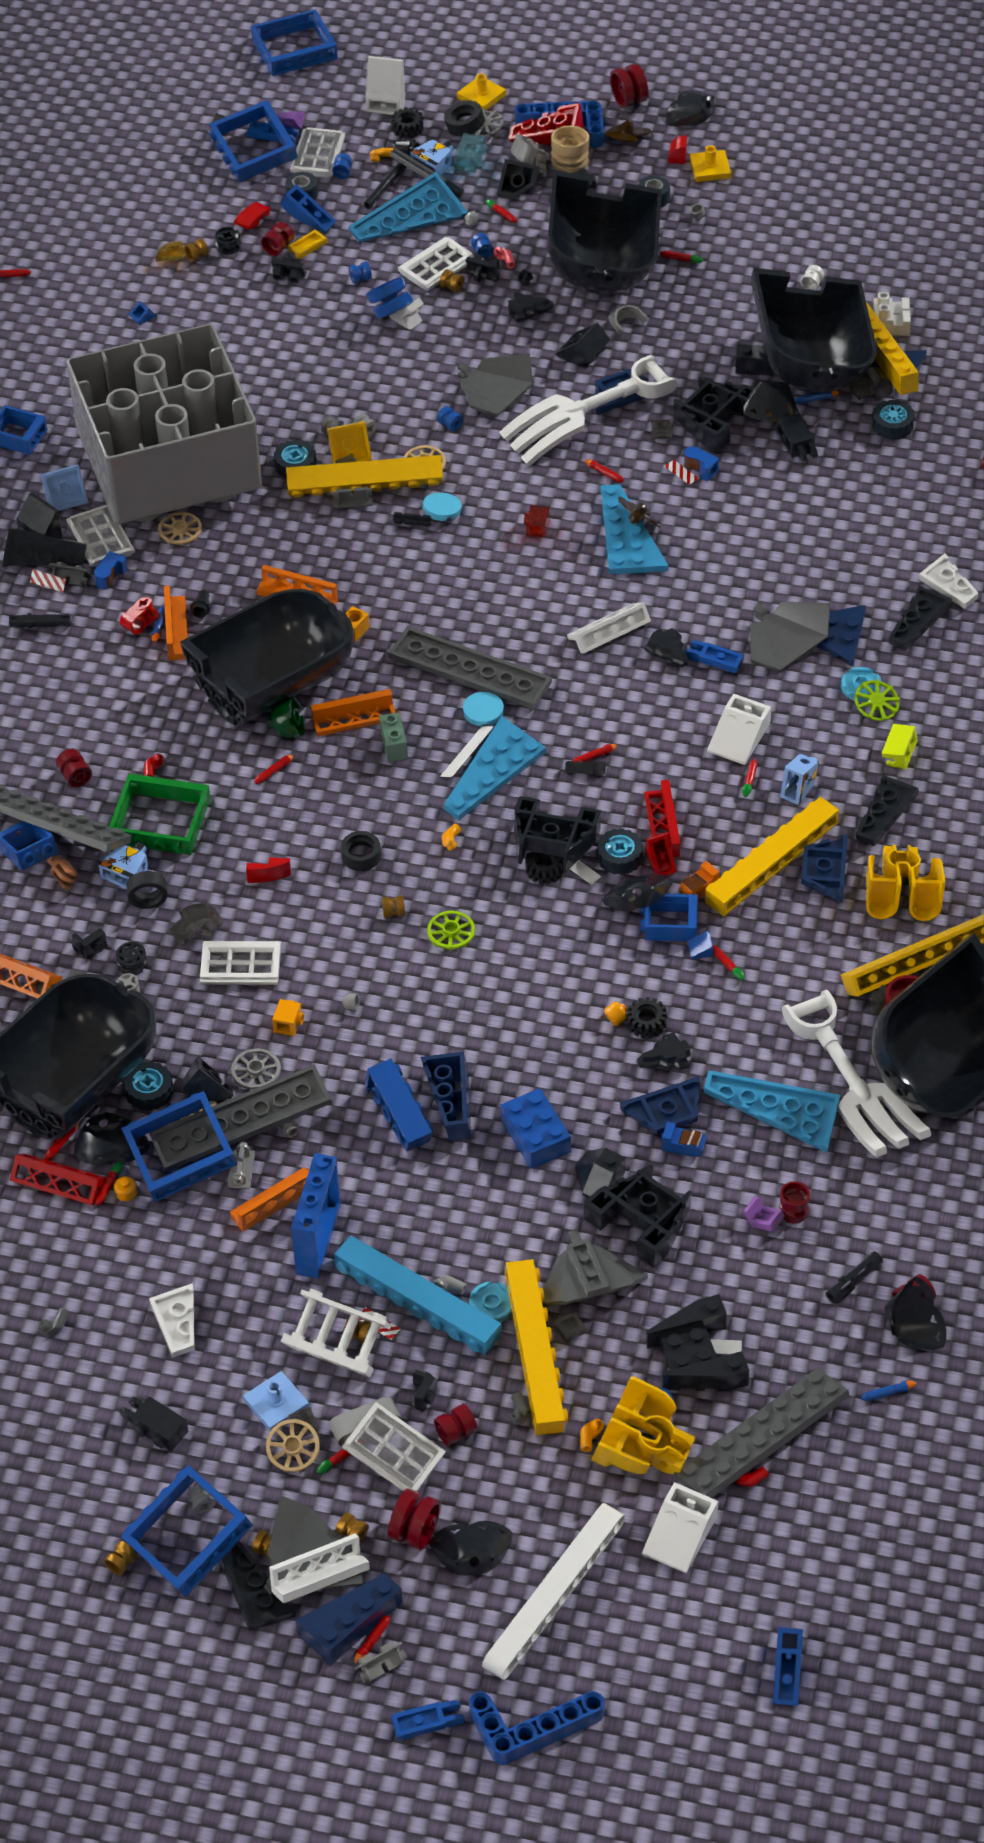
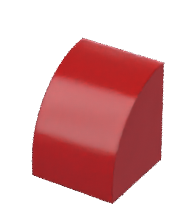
M687 135L679 136L670 143L668 163L686 164Z

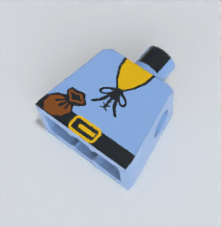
M430 140L410 151V156L442 175L452 163L451 151H453V146L448 141L442 145L435 140Z
M799 754L785 766L781 798L797 805L801 803L816 780L819 762L815 757Z
M137 842L133 848L124 845L114 849L99 863L100 877L127 889L126 883L132 875L147 871L148 869L147 856L145 854L147 851L146 846Z

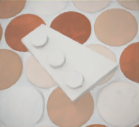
M943 554L919 574L920 581L942 595L952 598L953 602L964 609L978 599V592L966 578L959 574L958 568L949 562V557L946 554Z
M193 1283L149 1298L150 1305L172 1358L194 1351Z

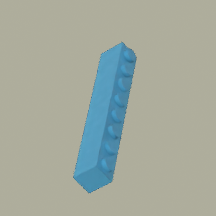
M352 1235L334 1254L335 1267L341 1273L352 1276L361 1285L369 1286L378 1295L391 1299L395 1305L406 1308L415 1317L423 1318L435 1329L445 1331L451 1338L465 1343L474 1352H480L486 1356L502 1336L500 1322Z

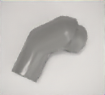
M448 1275L432 1282L445 1291L454 1290L460 1294H463L467 1288L466 1283Z

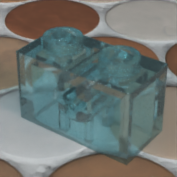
M463 134L454 155L455 170L476 173L478 166L482 164V156L486 155L487 152L484 136Z

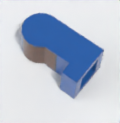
M695 446L685 449V467L701 473V479L708 482L719 472V458Z
M111 551L106 554L94 571L96 586L99 589L110 588L113 585V580L119 573L125 574L128 570L126 556Z
M667 1122L662 1136V1151L698 1157L702 1155L707 1138L702 1132L677 1128L676 1123Z

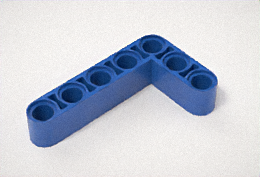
M598 101L526 103L515 107L516 125L529 119H539L546 112L548 114L556 112L558 107L580 103L583 125H586V131L589 135V146L598 148L604 142L602 106Z
M592 1691L507 1729L495 1704L487 1693L476 1692L469 1699L471 1720L492 1759L499 1765L514 1762L600 1722L604 1717L605 1707L604 1697L600 1693ZM480 1705L486 1707L482 1710L476 1709V1707ZM592 1705H595V1706H597V1707H599V1708L592 1710V1709H589L588 1707H589V1706H592ZM567 1716L576 1717L573 1720L566 1719ZM489 1726L497 1727L495 1730H488L486 1728ZM545 1726L553 1727L552 1730H545L543 1728ZM524 1736H528V1737H530L531 1739H530V1740H527V1741H523V1740H521L520 1738H522V1737H524ZM507 1747L508 1750L499 1751L498 1748Z

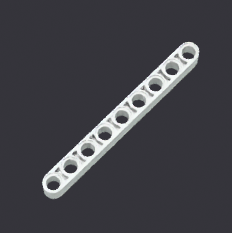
M605 1503L600 1505L489 1650L483 1660V1668L502 1680H505L511 1674L620 1530L625 1520L624 1514Z

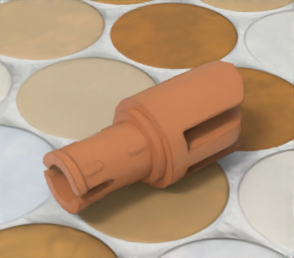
M59 854L46 859L51 865L52 875L65 890H70L73 887L72 884L76 882L77 876H79L77 871L68 860L61 859Z

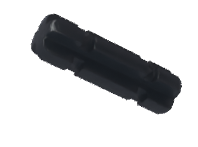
M394 512L393 522L398 524L404 522V524L420 526L422 524L423 526H430L432 521L430 515L402 514V512Z
M566 761L565 763L566 773L594 774V772H597V775H604L606 771L604 762L594 764V762L577 761V763H574V761Z

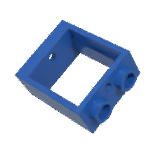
M4 405L0 411V447L31 455L48 431L46 417ZM9 423L28 428L23 437L3 432Z
M25 821L0 832L1 853L21 871L59 853L54 836L48 830ZM36 839L38 840L37 842H35V843H33V844H31V845H29V846H27V847H25V848H23V849H21V850H19V851L16 850V849H18V848H20V847H22V846H24V845H26V844H28V843H30V842H32V841H34V840H36Z
M665 894L656 903L644 908L641 907V915H645V919H641L640 931L645 932V940L688 941L696 937L697 895ZM651 911L688 912V925L650 924Z

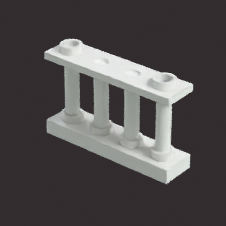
M310 1289L309 1292L301 1290L300 1294L308 1299L296 1331L292 1332V1335L284 1333L281 1342L287 1347L371 1378L374 1369L368 1365L369 1361L367 1359L380 1327L389 1330L391 1328V1325L385 1321L387 1317L373 1312V1315H369L322 1297L323 1293L314 1289ZM319 1303L329 1307L317 1339L313 1340V1343L304 1341L306 1338L304 1334L316 1304ZM341 1311L349 1314L350 1318L338 1348L331 1351L325 1349L327 1346L325 1342L337 1312ZM360 1318L372 1324L359 1356L352 1359L347 1357L348 1353L346 1350Z

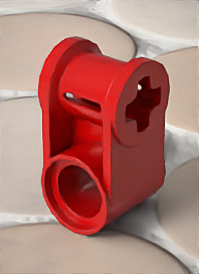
M150 597L139 599L129 610L121 615L120 625L133 634L142 633L145 628L159 618V612L157 609H154L152 599Z

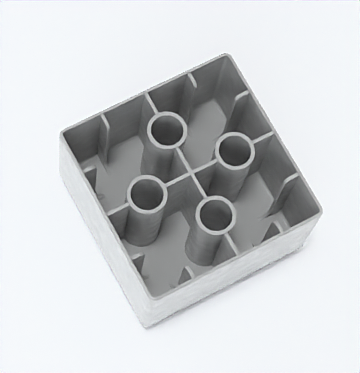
M206 324L72 357L67 360L76 428L116 524L131 521H151L158 518L162 513L205 502H225L237 494L256 490L262 486L256 418L214 325Z

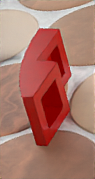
M254 202L236 217L234 224L248 230L259 226L260 218L270 215L271 208Z
M269 857L268 864L247 863V883L271 882L290 876V858Z

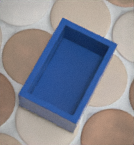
M541 1088L500 1104L501 1122L530 1169L571 1153V1136Z

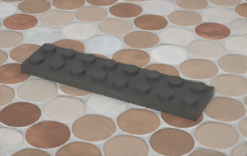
M409 626L406 627L389 651L390 659L483 692L493 693L499 698L533 710L552 683V677Z
M0 784L1 813L105 852L131 843L132 835L124 833L122 829L108 827L103 822H94L89 820L87 816L73 814L71 810L57 808L52 803H43L38 801L36 797H27L22 795L20 791L6 789L4 785Z
M314 1064L212 1106V1109L229 1146L332 1104V1101ZM205 1110L149 1133L165 1172L223 1149Z
M816 1368L686 1463L680 1473L674 1472L675 1479L685 1487L713 1498L850 1397L848 1389Z

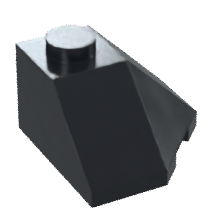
M505 159L497 195L515 199L536 185L540 167Z
M199 1056L194 1060L182 1080V1092L188 1098L193 1094L203 1091L208 1101L226 1100L234 1096L233 1089L229 1084L225 1083L223 1085V1081L219 1077L220 1074Z
M608 1148L586 1151L575 1166L582 1195L589 1198L599 1188L605 1185L609 1187L615 1184L616 1180L622 1178L625 1174V1157Z

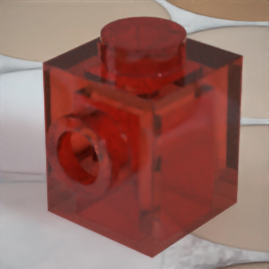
M530 505L529 512H525L524 515L526 535L546 538L550 523V507Z

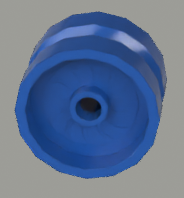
M402 276L392 279L366 293L369 303L380 302L373 308L377 318L395 313L414 301L408 291L397 294L406 287Z

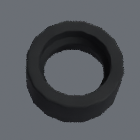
M356 831L345 836L341 842V858L344 865L355 871H366L375 867L381 859L379 839L367 831ZM365 845L371 847L373 852L367 856L356 857L351 855L349 850L355 846Z
M142 871L136 873L126 883L128 901L137 908L151 909L158 907L168 897L166 879L157 872ZM143 887L157 888V890L151 893L137 892L138 889Z

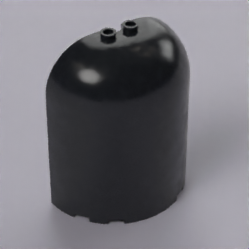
M554 170L548 227V252L555 270L570 285L591 294H616L629 290L639 284L652 270L658 256L662 189L626 183L623 196H614L587 191L590 176Z
M753 268L751 285L766 357L772 370L782 381L804 392L828 393L851 385L865 374L876 357L877 347L861 280L825 276L819 291L787 287L790 280V272Z
M289 589L263 598L180 641L187 665L190 664L192 670L196 673L193 677L200 690L204 689L209 698L208 702L230 724L242 725L271 710L282 701L295 697L336 675L345 666L351 655L354 635L350 619L345 612L337 610L333 602H329L321 594L311 590Z
M975 933L966 937L893 998L881 1010L872 1029V1056L877 1071L884 1083L907 1106L932 1117L948 1118L961 1115L984 1096V946Z
M97 974L75 975L54 984L0 1033V1107L4 1105L7 1111L12 1114L10 1118L29 1132L48 1140L52 1137H55L57 1140L62 1138L142 1063L151 1051L156 1037V1017L151 1003L138 991L131 990L127 993L128 990L124 984Z

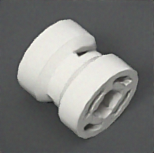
M810 265L801 279L803 288L816 290L824 277L823 269L817 265Z

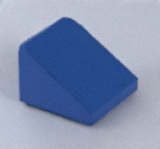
M141 301L128 314L139 325L157 316Z
M706 931L688 940L691 959L713 957L710 931Z

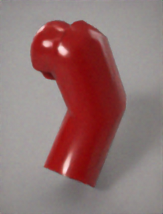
M157 753L145 761L144 776L154 777V771L163 765L164 757L162 754Z
M762 1466L752 1474L745 1473L734 1482L740 1486L754 1487L769 1477V1473Z

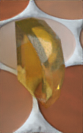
M172 241L161 246L156 254V262L185 259L183 241Z

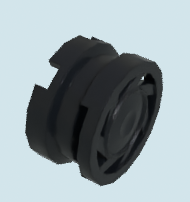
M227 226L216 231L215 244L218 252L228 255L240 250V232L237 229L234 230L233 227Z
M127 942L120 945L116 951L117 965L121 973L139 975L147 967L146 951L142 944Z

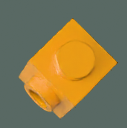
M280 999L272 1018L274 1033L295 1037L298 1026L302 1025L304 1021L301 1003Z

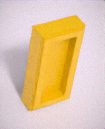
M313 230L288 245V251L294 252L295 257L302 259L327 244V238L317 230Z

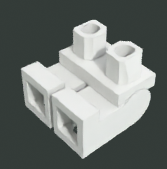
M879 292L878 298L873 299L874 313L891 335L910 336L909 298H902L901 302H893L892 298H889L888 292Z

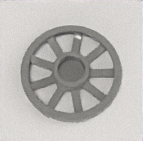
M482 110L484 117L485 115L489 116L485 118L481 129L477 130L475 135L470 134L469 136L485 138L495 134L503 125L501 114L497 110ZM500 121V124H496V123H492V122ZM491 127H496L494 131L490 132ZM480 132H487L485 135H479Z
M259 1048L242 1052L235 1058L231 1066L234 1082L247 1088L249 1091L278 1080L281 1072L279 1059L272 1052ZM253 1052V1059L248 1061L244 1055ZM257 1052L267 1054L263 1060L257 1059ZM271 1057L276 1062L271 1065H264ZM240 1059L247 1067H237L236 1063ZM277 1068L275 1074L266 1072V1070ZM235 1071L247 1073L240 1077H237ZM264 1075L271 1079L265 1082L262 1076ZM248 1077H251L249 1084L242 1081ZM255 1078H258L261 1084L253 1085Z

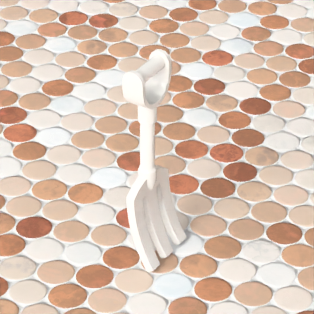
M649 355L635 362L632 366L631 378L618 383L617 386L575 402L565 396L555 394L520 414L499 433L508 442L521 430L540 419L510 444L519 454L534 441L550 432L521 457L530 467L550 449L569 437L584 431V414L587 411L634 393L645 398L663 397L676 389L677 381L672 377L669 378L657 365V359ZM648 372L657 382H646L638 377Z
M828 990L821 991L820 996L790 1007L787 1004L782 1006L784 1019L790 1029L804 1039H818L847 1081L850 1091L840 1101L838 1112L852 1133L869 1152L877 1158L887 1154L886 1145L880 1141L864 1121L858 1109H861L872 1125L898 1149L909 1145L908 1137L887 1114L879 1102L881 1100L897 1120L918 1139L922 1140L931 1136L930 1128L905 1103L898 1099L885 1083L867 1084L865 1080L860 1078L833 1031L837 1005ZM824 1008L827 1009L830 1015L828 1020L818 1024L806 1023L799 1019Z

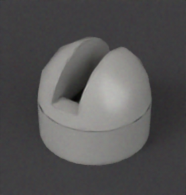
M700 203L692 205L690 207L691 216L696 220L702 219L705 215L704 206Z
M475 210L465 215V223L469 226L479 225Z
M350 993L343 998L342 1004L345 1009L350 1011H357L359 1009L360 1000L358 993Z

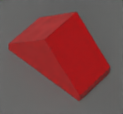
M667 833L646 839L645 853L654 874L667 876L677 872Z

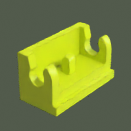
M893 724L882 750V757L894 760H888L886 762L887 766L902 768V770L907 769L918 741L915 726Z

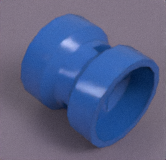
M344 153L336 155L332 168L333 175L339 179L347 178L350 174L352 158Z
M478 233L473 236L471 245L476 254L482 255L484 259L490 257L493 254L494 247L485 233Z
M367 261L362 262L358 266L354 264L348 267L353 284L359 283L363 279L365 281L372 279L371 269Z
M444 406L437 414V422L441 425H446L447 429L454 432L461 427L463 416L458 412L454 413V410L449 406Z

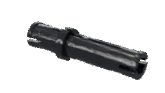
M27 613V615H9L10 628L28 627V629H32V627L70 626V614L32 615V613Z
M873 1251L846 1276H841L838 1279V1283L825 1293L827 1299L835 1304L845 1294L854 1291L855 1286L883 1263L881 1255ZM867 1266V1268H866L863 1272H861V1273L858 1275V1273H859L864 1267ZM851 1280V1282H850L848 1285H846L843 1289L841 1288V1287H843L848 1281Z

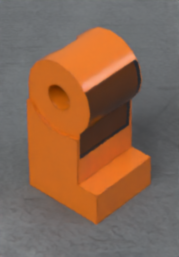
M705 861L700 865V870L681 882L678 890L682 894L697 895L698 900L705 896L707 886L719 879L720 871Z

